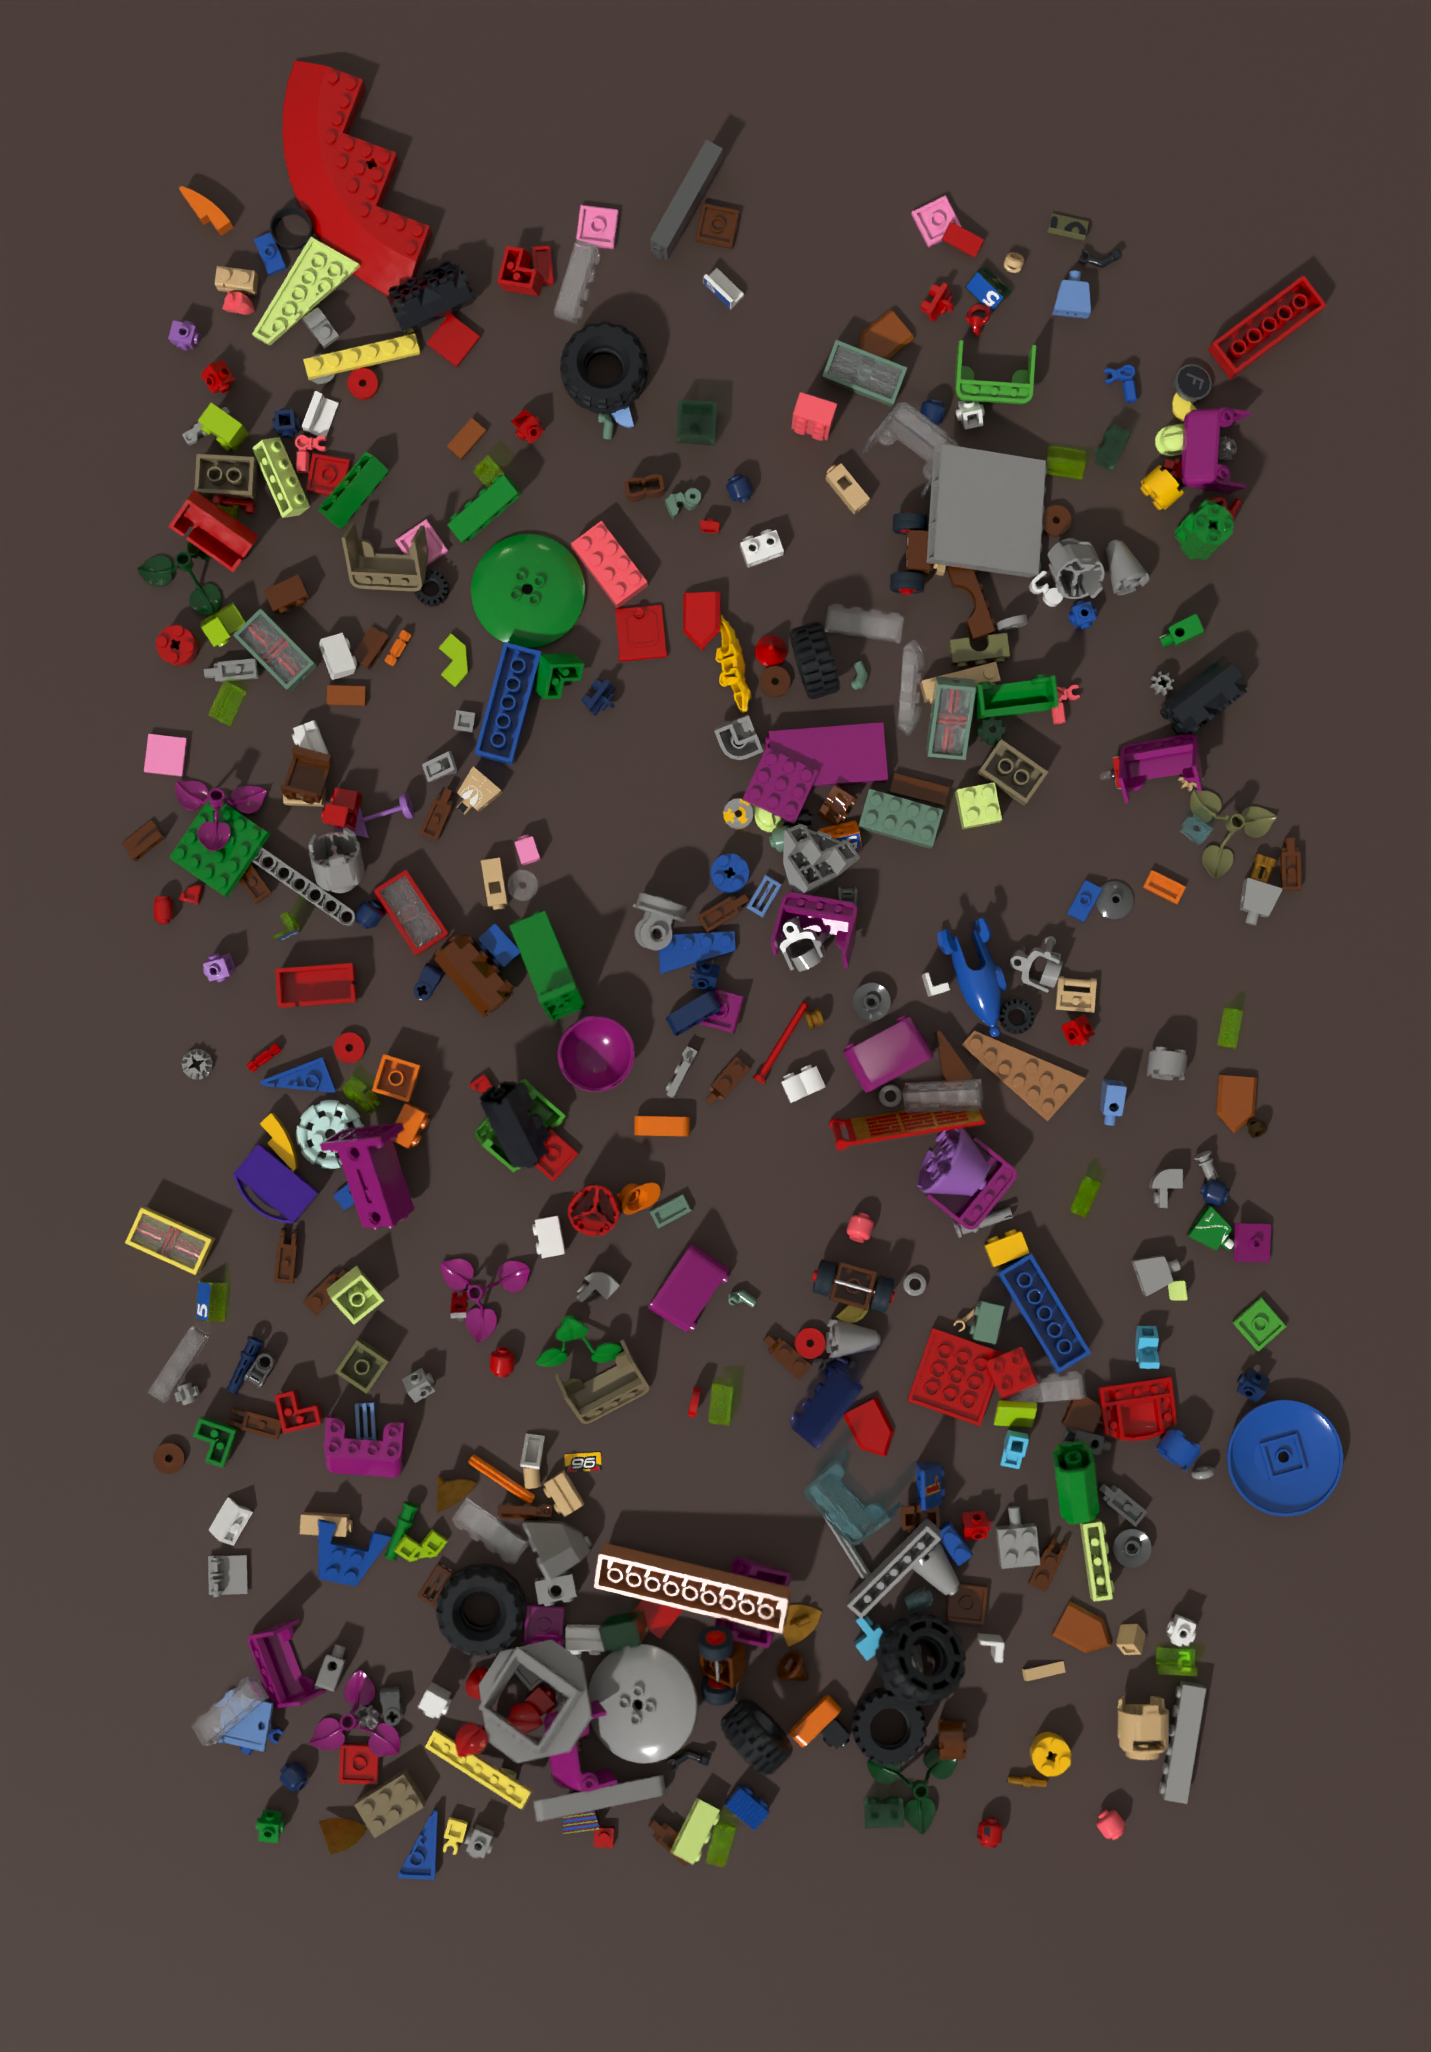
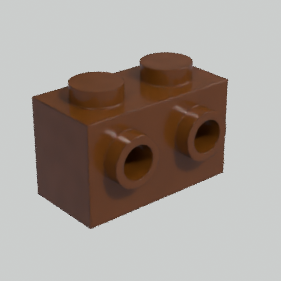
M299 574L263 590L273 612L280 615L289 612L293 606L297 605V607L305 605L307 600L311 599Z

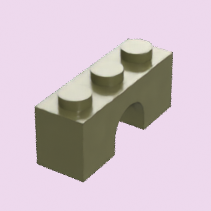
M1007 633L988 635L986 638L987 648L981 652L972 649L969 638L950 640L948 644L951 666L956 665V668L967 667L969 663H975L976 666L987 664L986 661L1006 662L1005 659H1008L1010 656Z

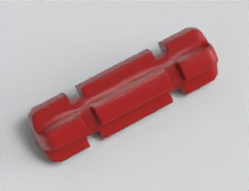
M277 1043L272 1044L269 1047L270 1049L264 1050L255 1057V1060L247 1063L248 1069L251 1072L256 1071L259 1066L272 1059L273 1055H277L282 1051Z

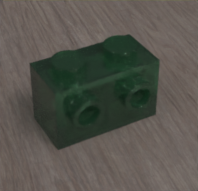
M1113 424L1111 429L1107 428L1103 436L1105 442L1103 446H1098L1094 454L1097 457L1094 464L1112 471L1131 432Z
M872 1796L865 1799V1828L904 1827L903 1800L897 1796H889L887 1799H879V1797Z

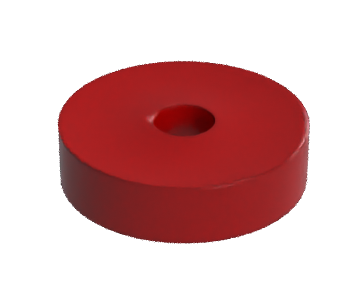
M358 368L348 377V389L355 398L368 400L377 393L379 382L375 373L370 369ZM362 381L366 382V385L364 387L360 386V383Z
M344 1033L335 1041L334 1052L342 1062L355 1063L365 1054V1042L356 1033ZM349 1044L353 1046V1050L350 1052L347 1050V1045Z
M804 1328L795 1337V1348L804 1358H816L825 1349V1338L816 1328ZM808 1340H813L814 1344L812 1346H807L806 1342Z
M693 1387L687 1417L695 1418L701 1393L700 1387Z

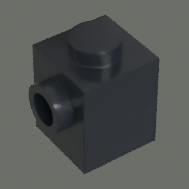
M836 1717L820 1732L824 1736V1742L829 1747L833 1746L836 1750L840 1746L841 1748L850 1741V1732Z

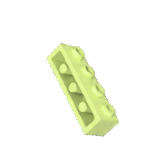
M280 437L261 440L252 450L282 518L301 515L310 505Z
M1099 1518L1091 1522L1080 1523L1090 1598L1093 1602L1113 1599L1114 1584L1113 1581H1110L1109 1573H1112L1110 1561L1107 1562L1106 1555L1109 1554L1107 1542L1104 1541V1535H1106L1105 1524Z

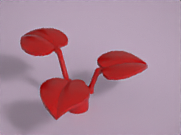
M482 1667L475 1668L467 1678L465 1689L471 1698H481L479 1684L488 1669ZM520 1703L512 1707L510 1717L505 1718L524 1733H529L543 1724L536 1710L526 1703ZM470 1722L459 1729L455 1741L459 1758L477 1754L485 1749L488 1744V1735L483 1731L485 1726L478 1728L475 1723Z

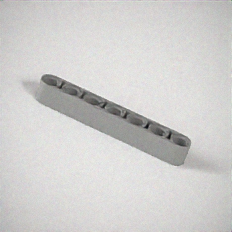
M263 847L252 861L341 924L353 926L357 922L355 911ZM267 858H272L274 863L271 867L267 868L265 861ZM283 869H288L289 876L285 879H282L280 875L281 871ZM303 879L305 886L299 890L296 887V883L298 880ZM319 890L321 897L318 900H313L312 893ZM331 901H335L337 905L334 911H329L327 908L328 903ZM347 912L352 914L350 922L343 920V916Z
M656 1775L617 1783L589 1792L578 1791L538 1799L533 1802L536 1821H543L667 1794L664 1776Z

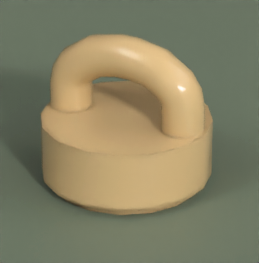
M1009 252L1006 255L1004 267L1011 273H1018L1025 259L1018 253Z

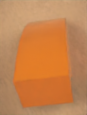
M183 186L179 187L182 195L204 225L211 221L221 236L234 228L226 215L210 200Z

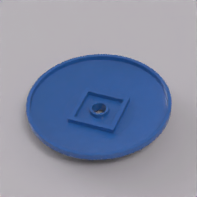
M1274 1400L1253 1408L1237 1423L1228 1442L1227 1468L1234 1487L1250 1505L1271 1515L1295 1516L1315 1509L1332 1494L1342 1473L1343 1449L1336 1429L1320 1411L1299 1401ZM1282 1451L1288 1454V1458L1284 1462L1278 1460V1455Z

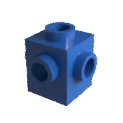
M1082 600L1074 603V607L1068 613L1070 623L1074 625L1075 629L1081 627V630L1091 627L1097 617L1096 607L1092 606L1090 601L1085 603ZM1085 610L1086 616H1082L1081 611Z

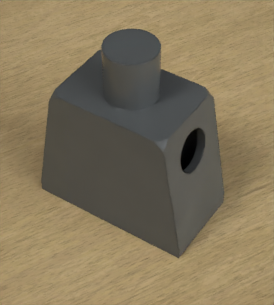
M1067 1426L1065 1428L1062 1443L1084 1441L1087 1446L1092 1448V1452L1095 1455H1100L1101 1451L1109 1452L1111 1449V1441L1105 1440L1104 1436L1097 1432L1091 1433Z

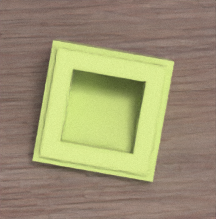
M1174 1280L1168 1285L1170 1300L1188 1299L1186 1282L1184 1280Z

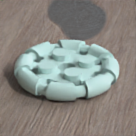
M338 1100L320 1101L318 1105L310 1106L300 1117L301 1122L296 1129L297 1145L299 1144L302 1149V1155L313 1165L318 1164L322 1166L321 1168H341L342 1164L340 1158H337V1152H331L330 1150L322 1151L320 1143L328 1139L326 1137L328 1129H333L336 1133L342 1129H349L347 1123L351 1121L355 1128L364 1127V1124L359 1119L360 1115L350 1105L341 1104ZM324 1110L326 1116L320 1118L318 1113ZM337 1110L343 1112L342 1117L335 1116ZM309 1122L314 1124L312 1131L306 1129ZM312 1139V1143L315 1146L309 1148L307 1141ZM321 1151L327 1153L325 1159L319 1157Z

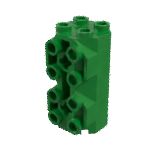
M1207 499L1199 506L1196 512H1192L1184 519L1174 532L1176 534L1174 537L1180 543V549L1189 559L1207 560L1232 535L1234 527L1233 516L1224 506H1219L1214 500L1209 501Z
M1084 1441L1060 1443L1055 1447L1056 1450L1052 1452L1060 1515L1069 1524L1094 1521L1099 1513V1503L1092 1448L1087 1446Z

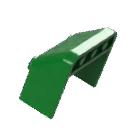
M1047 674L1036 675V679L1031 681L990 685V681L979 682L975 693L976 719L1042 712L1058 707L1055 675L1047 677Z

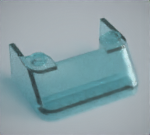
M847 1448L829 1462L804 1490V1496L849 1544L859 1545L889 1522L901 1503L898 1501L887 1511L877 1503H871L865 1507L840 1481L845 1474V1468L841 1463L850 1452Z

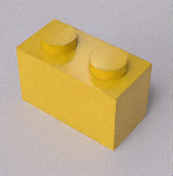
M1016 1229L1005 1232L1006 1236L998 1238V1236L987 1239L988 1243L984 1244V1247L993 1267L1030 1253L1021 1231L1016 1232Z

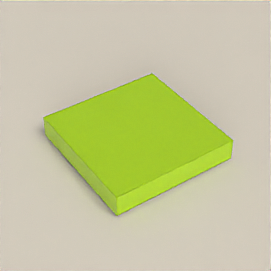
M999 1400L994 1416V1425L1032 1427L1037 1411V1403Z

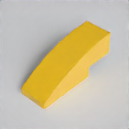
M270 1113L260 1123L272 1136V1139L267 1144L293 1171L299 1169L298 1159L289 1133L274 1113Z

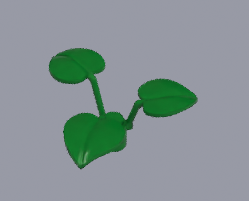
M568 1315L561 1320L562 1326L556 1332V1338L562 1341L561 1349L555 1347L546 1350L537 1358L535 1364L542 1367H556L563 1364L568 1359V1354L564 1352L566 1341L575 1340L576 1338L584 1340L589 1350L594 1353L591 1356L592 1361L597 1363L613 1361L624 1349L621 1345L613 1342L601 1344L594 1349L585 1337L588 1334V1327L578 1321L576 1316Z

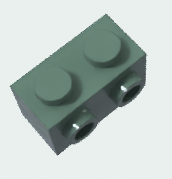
M980 1300L979 1304H976L973 1315H976L975 1323H971L969 1334H972L971 1338L996 1344L1004 1306Z

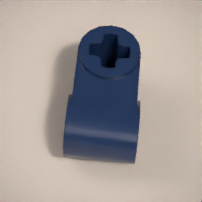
M426 963L414 987L415 996L422 1001L430 999L441 981L444 971ZM426 987L427 995L423 994L420 996L418 990Z

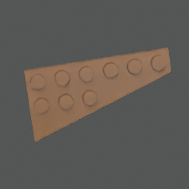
M973 1031L961 1044L1046 1121L1056 1113L1086 1079L977 1031Z

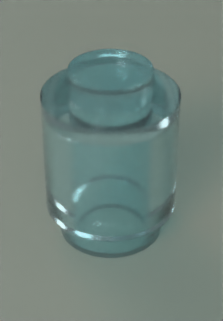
M925 1587L908 1593V1596L904 1597L909 1612L913 1610L916 1612L932 1606L931 1601H934L930 1589L926 1591Z

